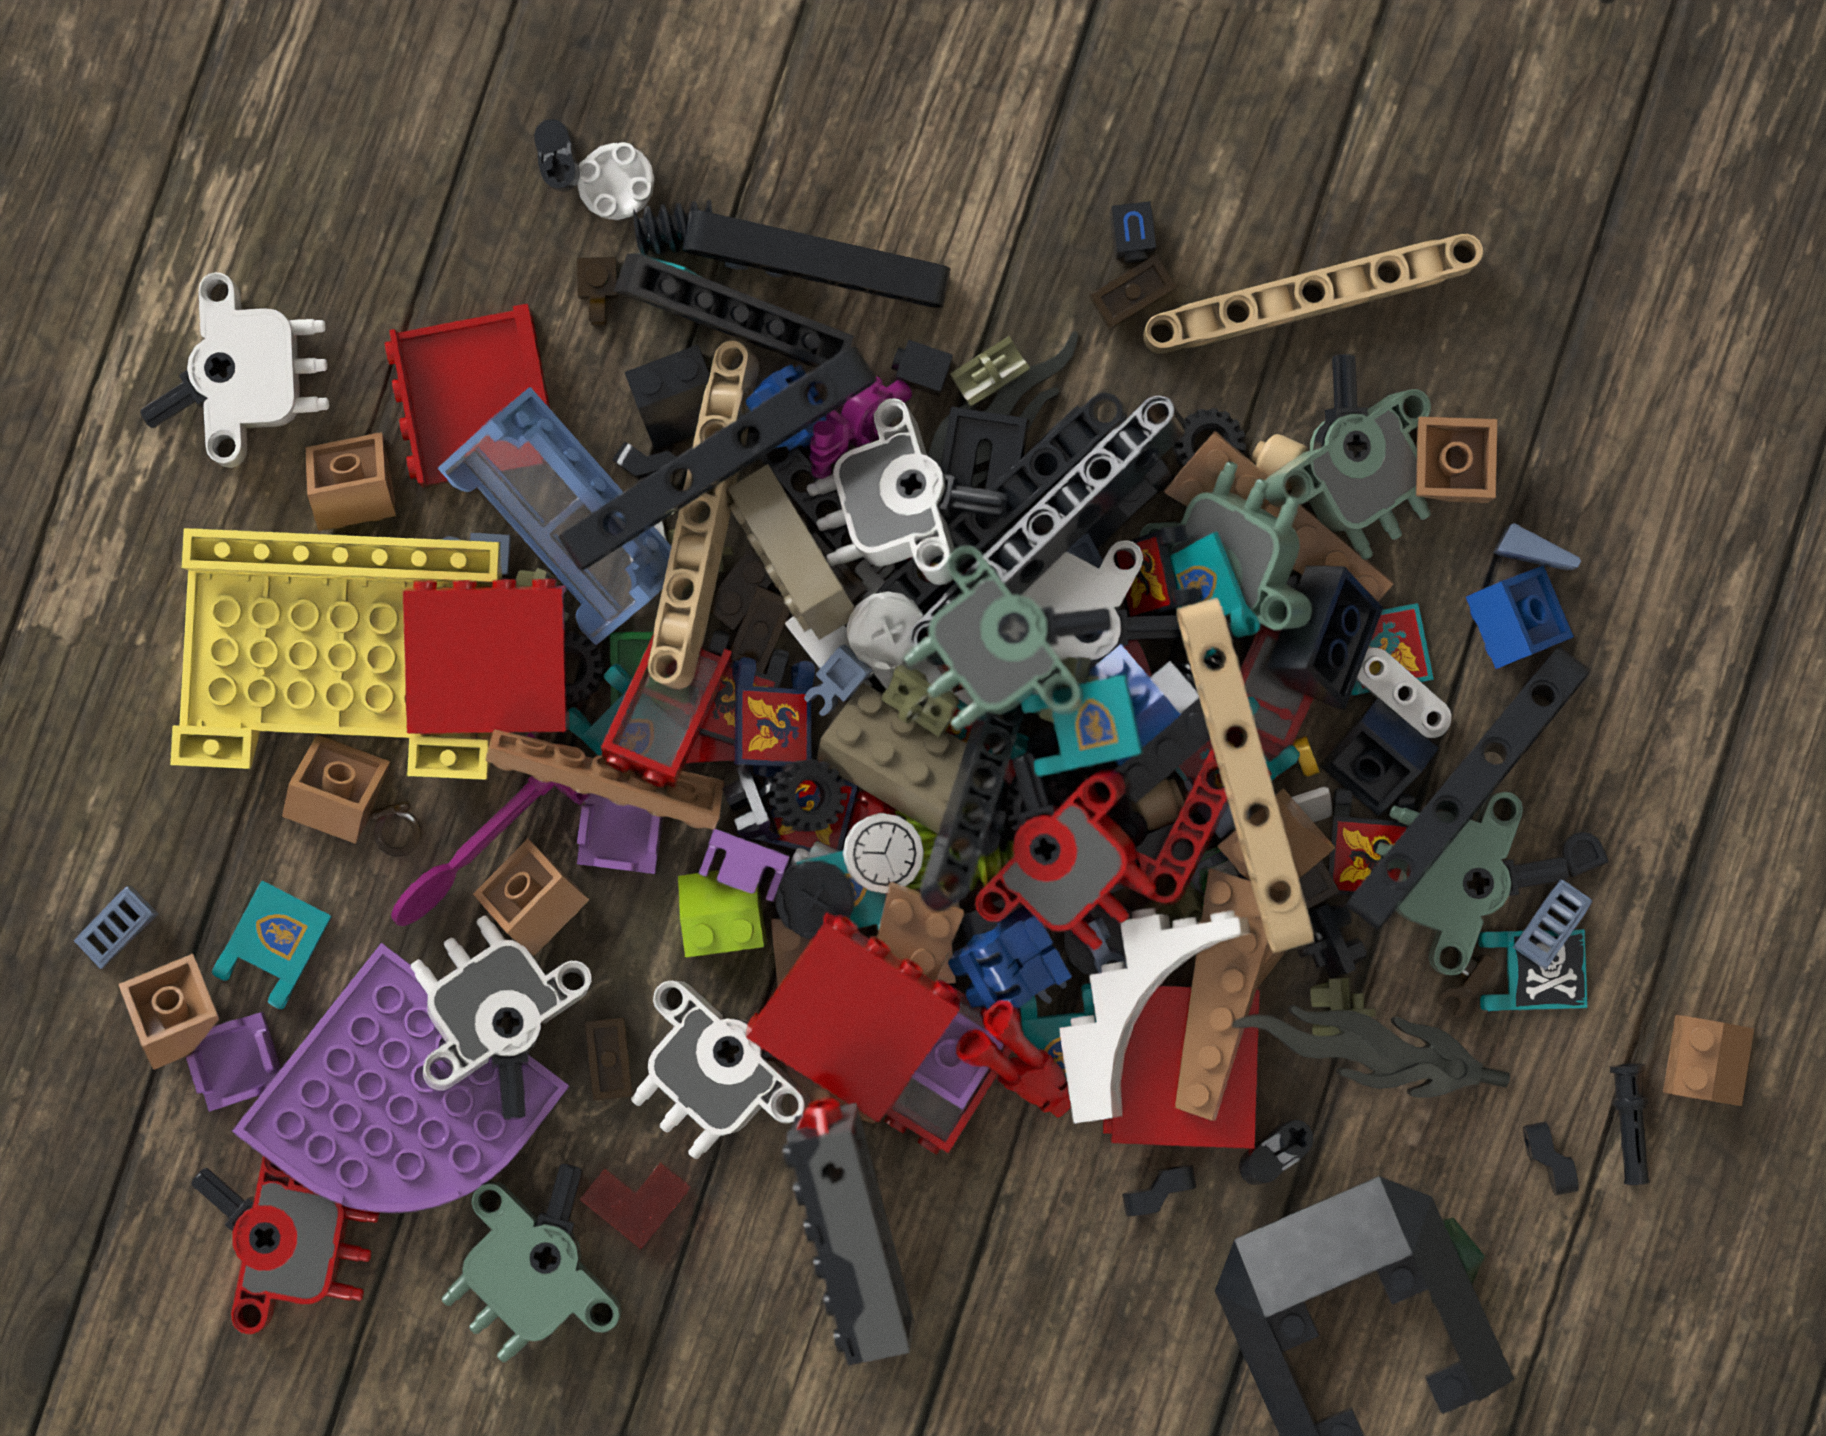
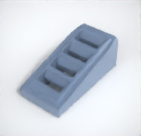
M1515 523L1505 528L1493 551L1498 556L1572 571L1578 568L1581 562L1580 558Z
M1560 879L1553 886L1513 948L1546 970L1593 901L1566 881ZM1558 898L1560 901H1562L1563 903H1565L1566 905H1568L1569 907H1571L1572 909H1574L1575 912L1572 911L1571 909H1569L1568 907H1566L1565 905H1563L1561 902H1559V901L1556 900V899ZM1550 909L1568 921L1567 924L1564 925L1547 913ZM1541 922L1559 935L1557 939L1539 928V923ZM1530 936H1534L1550 947L1549 951L1545 952L1529 941Z
M126 886L78 935L74 942L100 969H103L159 914L132 886ZM126 902L140 916L136 921L122 908ZM115 913L128 925L129 928L125 932L111 919ZM104 924L119 938L115 943L100 929ZM93 934L107 947L108 950L104 954L88 940Z

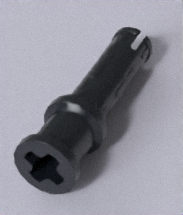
M1645 1064L1613 1065L1609 1067L1610 1073L1614 1074L1616 1098L1612 1100V1105L1615 1106V1110H1619L1624 1184H1648L1650 1179L1648 1178L1643 1109L1647 1108L1649 1103L1648 1098L1644 1096L1642 1072L1646 1070Z

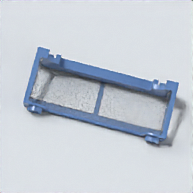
M531 387L488 421L438 467V470L453 487L464 492L473 491L477 487L581 603V606L576 611V620L580 630L587 635L595 646L662 590L671 545L655 527L650 528L583 571L577 569L558 536L624 492ZM613 514L608 521L611 533L617 535L625 529L626 519L623 514Z

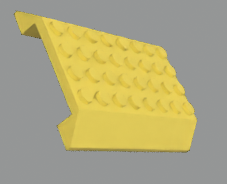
M184 528L182 568L188 570L180 725H173L171 765L251 769L260 731L409 738L407 776L488 779L490 762L485 761L493 732L407 734L403 590L413 588V581L436 580L437 587H453L454 580H477V587H493L492 580L502 579L499 542Z

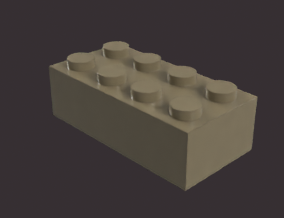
M767 464L729 487L728 491L734 499V502L728 505L744 529L752 547L761 558L768 574L780 590L784 601L803 631L806 632L812 629L818 640L847 624L850 614L855 607L770 466Z
M862 683L822 736L817 756L818 762L825 761L829 763V769L836 768L841 777L938 834L966 743L946 731L938 737L915 721L906 724L897 718L900 711L881 700L882 693ZM973 777L976 786L982 787L979 780Z

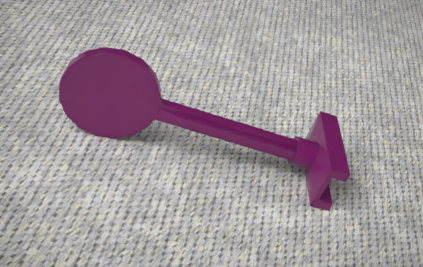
M531 732L526 736L537 739ZM531 775L527 779L529 782L456 852L449 863L432 868L408 887L393 907L391 913L392 920L397 926H406L426 915L447 894L454 883L457 871L477 857L540 795L544 796L554 786L579 806L591 794L578 793L569 786L553 781L542 782Z

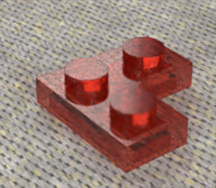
M662 1162L637 1192L605 1168L580 1200L638 1248L642 1249L691 1186Z

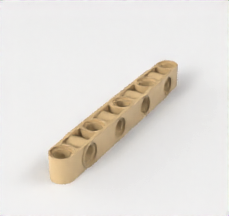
M1460 234L1441 240H1430L1193 302L1151 317L1145 327L1143 341L1146 347L1154 353H1168L1183 348H1193L1423 288L1471 272L1482 258L1483 247L1475 236ZM1454 247H1467L1472 254L1471 262L1461 263L1456 260L1453 253ZM1384 265L1392 267L1397 273V280L1393 283L1383 282L1378 275V268ZM1307 285L1318 287L1322 293V300L1317 303L1308 302L1302 294L1303 287ZM1232 305L1242 306L1247 312L1246 321L1242 323L1231 321L1227 315V308ZM1156 325H1165L1171 330L1172 339L1166 343L1157 342L1151 335V329Z
M735 340L726 341L717 348L714 354L693 447L750 411L745 401L753 394V390L756 388L759 361L757 356L740 342ZM739 355H743L742 364L737 369L731 370L732 360ZM746 428L741 435V441L744 447L746 444L749 428ZM689 470L687 471L683 491L688 490L693 483V476ZM739 472L680 509L678 513L655 621L654 640L648 664L651 677L655 681L674 690H681L687 687L695 675L731 509L728 505L733 503L734 500L728 488L737 483ZM710 507L709 518L705 522L699 523L698 516L704 508ZM689 584H693L694 592L692 596L687 600H683L682 592L684 588ZM676 660L678 663L677 671L673 676L667 678L666 668L670 662Z
M1215 598L1177 609L1179 627L1269 946L1273 953L1312 943L1313 932L1221 605L1218 599ZM1210 648L1218 651L1221 656L1222 662L1216 671L1209 670L1203 661L1205 652ZM1231 726L1238 727L1243 733L1242 744L1237 748L1230 747L1225 740L1226 731ZM1254 803L1261 805L1265 812L1264 820L1257 826L1252 825L1247 818L1248 808ZM1279 880L1286 887V896L1281 902L1274 903L1269 897V888L1273 882Z

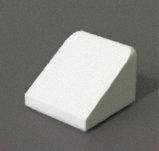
M1326 787L1292 797L1313 822L1332 815L1330 792Z

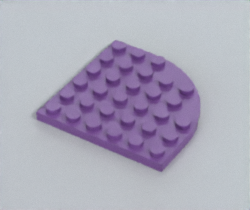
M381 943L232 1132L295 1181L313 1193L332 1202L369 1212H416L453 1202L475 1191L494 1178L519 1153L567 1091L569 1085L528 1055V1065L522 1066L526 1116L518 1120H506L502 1117L499 1068H492L491 1057L488 1063L453 1087L439 1091L430 1088L423 1078L425 1060L433 1051L444 1045L446 1041L428 1015V994L415 977L411 965ZM437 1061L430 1067L431 1075L438 1080L449 1078L453 1072L451 1066L445 1061Z

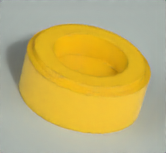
M1307 736L1294 740L1293 746L1300 753L1298 760L1304 776L1309 777L1320 773Z

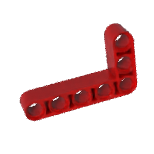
M1231 726L1226 731L1225 740L1233 734L1243 735L1238 727ZM1213 746L1157 860L1136 851V859L1140 862L1141 870L1150 878V881L1156 886L1157 881L1161 877L1172 876L1177 884L1175 892L1170 896L1162 897L1155 890L1150 896H1147L1144 892L1138 890L1128 879L1122 878L1118 884L1163 905H1174L1184 896L1229 804L1225 788L1213 789L1208 785V778L1211 772L1219 769ZM1198 805H1207L1212 811L1211 819L1204 825H1197L1191 821V812ZM1182 840L1191 841L1194 845V853L1186 861L1177 860L1173 855L1174 846Z

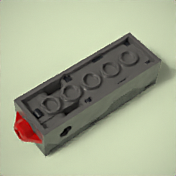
M833 1098L814 1101L808 1105L803 1115L795 1116L792 1129L787 1132L788 1143L783 1146L788 1169H795L798 1182H794V1194L798 1206H805L808 1219H804L808 1243H815L818 1254L814 1256L815 1272L819 1280H825L828 1291L824 1293L826 1312L828 1316L835 1317L838 1329H834L836 1349L838 1353L844 1352L848 1366L910 1353L915 1320L857 1103L840 1106L839 1101Z

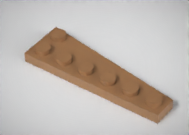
M495 729L493 731L485 761L493 763L502 770H516L530 774L542 782L553 781L569 786L578 793H592L606 797L615 804L623 806L629 804L645 809L657 817L668 816L682 820L694 828L700 829L705 827L711 830L716 828L720 815L724 780L682 771L675 788L666 784L664 788H659L644 781L642 774L630 769L627 773L611 768L606 764L607 760L603 759L602 756L594 758L585 757L584 752L579 748L554 744L545 740Z

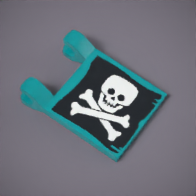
M1585 929L1573 930L1546 970L1513 948L1523 931L1479 933V947L1507 948L1508 994L1480 996L1481 1010L1587 1008ZM1543 930L1555 939L1559 936L1552 930ZM1531 935L1528 939L1545 952L1549 951L1550 947Z

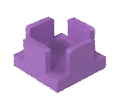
M590 793L591 795L585 800V805H582L577 839V844H579L577 864L656 874L663 817L654 816L645 809L629 804L624 806L618 805L606 797Z
M714 829L699 874L708 877L718 850L724 849L726 856L717 877L718 881L745 892L754 893L758 882L760 887L766 869L772 867L775 869V875L766 899L774 902L777 888L789 866L791 858Z
M264 1012L213 1026L192 1054L186 1056L198 1094H204L209 1112L260 1096L281 1070Z
M958 1012L915 1071L912 1078L963 1110L987 1072L988 1067L970 1066L959 1059L956 1054V1046L959 1039L967 1031L978 1029L983 1031L999 1049L1004 1044L994 1038L986 1029Z

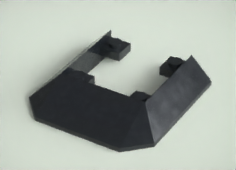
M1377 1176L1234 1239L1215 1293L1279 1436H1365L1353 1407L1320 1421L1316 1420L1286 1350L1319 1337L1317 1327L1305 1303L1306 1300L1376 1270L1392 1305L1429 1290L1460 1359L1458 1362L1425 1375V1379L1442 1415L1478 1400L1480 1402L1515 1380L1432 1196L1382 1176Z

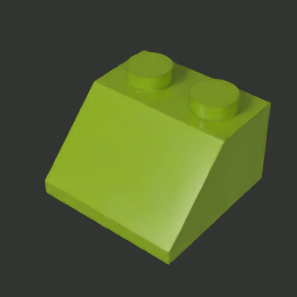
M720 870L710 871L708 877L699 873L678 876L680 923L685 958L760 948L766 945L767 937L759 882L755 892L748 893L719 882L717 877Z

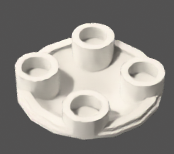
M621 142L600 146L579 164L580 178L577 185L580 197L590 211L602 218L620 220L632 217L633 207L636 213L645 207L652 196L655 179L651 164L642 152L635 149L629 143Z

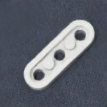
M1375 647L1368 648L1356 680L1376 698L1379 697L1425 737L1436 738L1443 735L1451 724V712L1448 706L1386 651ZM1377 660L1381 668L1377 674L1372 675L1369 671V665ZM1402 686H1407L1409 689V696L1405 700H1400L1398 697V691ZM1435 711L1438 715V720L1434 725L1430 726L1427 723V716L1430 712Z

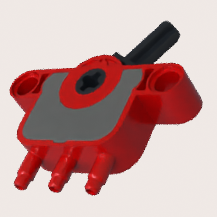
M1033 753L1019 755L1013 758L1012 763L1026 809L1019 814L1022 826L1015 835L1013 845L1014 856L979 892L976 897L977 911L984 919L995 922L1005 918L1022 903L1049 929L1055 931L1070 929L1081 941L1089 945L1093 950H1097L1103 944V941L1083 918L1097 904L1120 923H1124L1129 917V913L1123 908V905L1109 891L1124 876L1147 896H1150L1156 890V886L1150 881V878L1135 864L1136 849L1134 843L1106 815L1122 798L1125 792L1124 779L1114 770H1100L1087 779L1060 807L1058 801L1049 802L1042 776L1035 773V755ZM1097 781L1108 785L1111 791L1110 799L1102 798L1097 794L1095 789ZM1047 840L1050 844L1055 843L1057 849L1053 850L1052 847L1046 848L1044 842ZM991 892H998L1003 896L1005 908H999L994 905L991 900Z
M264 1156L262 1158L255 1198L251 1196L246 1201L209 1168L202 1169L194 1177L191 1183L192 1186L229 1218L225 1226L232 1231V1245L237 1257L242 1261L231 1312V1321L239 1332L254 1334L265 1328L273 1317L276 1299L298 1304H313L326 1296L347 1301H361L363 1299V1289L349 1284L338 1283L336 1278L340 1259L369 1262L372 1255L369 1249L344 1243L348 1220L376 1223L379 1219V1212L350 1208L313 1193ZM272 1228L275 1231L272 1239L276 1243L270 1242L264 1245L261 1242L264 1234L260 1230L265 1231ZM247 1304L255 1305L260 1309L261 1320L259 1324L252 1325L244 1319L243 1310Z

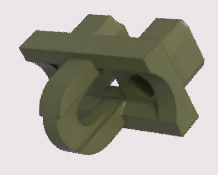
M900 664L895 668L892 680L883 693L881 700L900 711L897 718L906 724L915 721L940 737L945 733L959 704V697L951 691H947L937 698H932L927 692V689L932 684L927 681L926 675L917 669L909 670ZM928 698L924 707L919 705L920 702Z

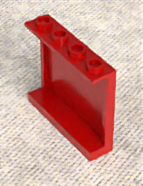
M528 303L512 306L513 311L404 332H397L395 329L389 330L391 341L385 342V350L389 365H396L398 379L392 380L393 392L396 403L403 402L405 417L399 418L403 440H410L412 455L406 457L410 478L417 479L418 484L422 488L449 483L446 477L438 470V467L488 421L529 387L550 408L532 309ZM488 435L477 444V449L499 473L548 464L529 441L518 449L507 441L494 442Z
M516 579L492 580L493 587H477V580H454L453 587H437L436 580L413 581V588L403 590L407 734L492 733L494 729L504 732H566L570 727L569 711H567L564 626V593L566 592V586H556V579H533L532 586H517Z
M827 912L824 916L822 927L761 1013H755L748 1022L746 1039L846 1103H857L860 1112L879 1123L960 1011L959 997L956 996L957 991L945 981L938 979L937 982H934L923 974L924 970L914 961L908 958L902 961L891 954L890 947L882 940L873 936L868 939L857 932L858 927L848 918L842 915H838L836 918Z
M1159 986L1150 996L1135 1022L1125 1051L1121 1078L1122 1116L1103 1119V1134H1110L1111 1143L1254 1149L1258 1028H1244L1216 1120H1209L1177 1109L1175 1104L1192 987ZM1256 989L1249 1015H1259L1260 990Z

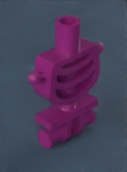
M876 377L877 381L872 386L845 403L841 415L833 410L826 415V421H819L814 424V436L811 439L812 450L810 452V460L813 463L811 473L814 477L824 479L830 476L832 472L830 464L836 465L838 459L848 452V443L858 448L880 440L874 421V413L878 406L886 399L894 398L906 403L912 398V392L904 381L896 380L886 388L882 385L881 378Z

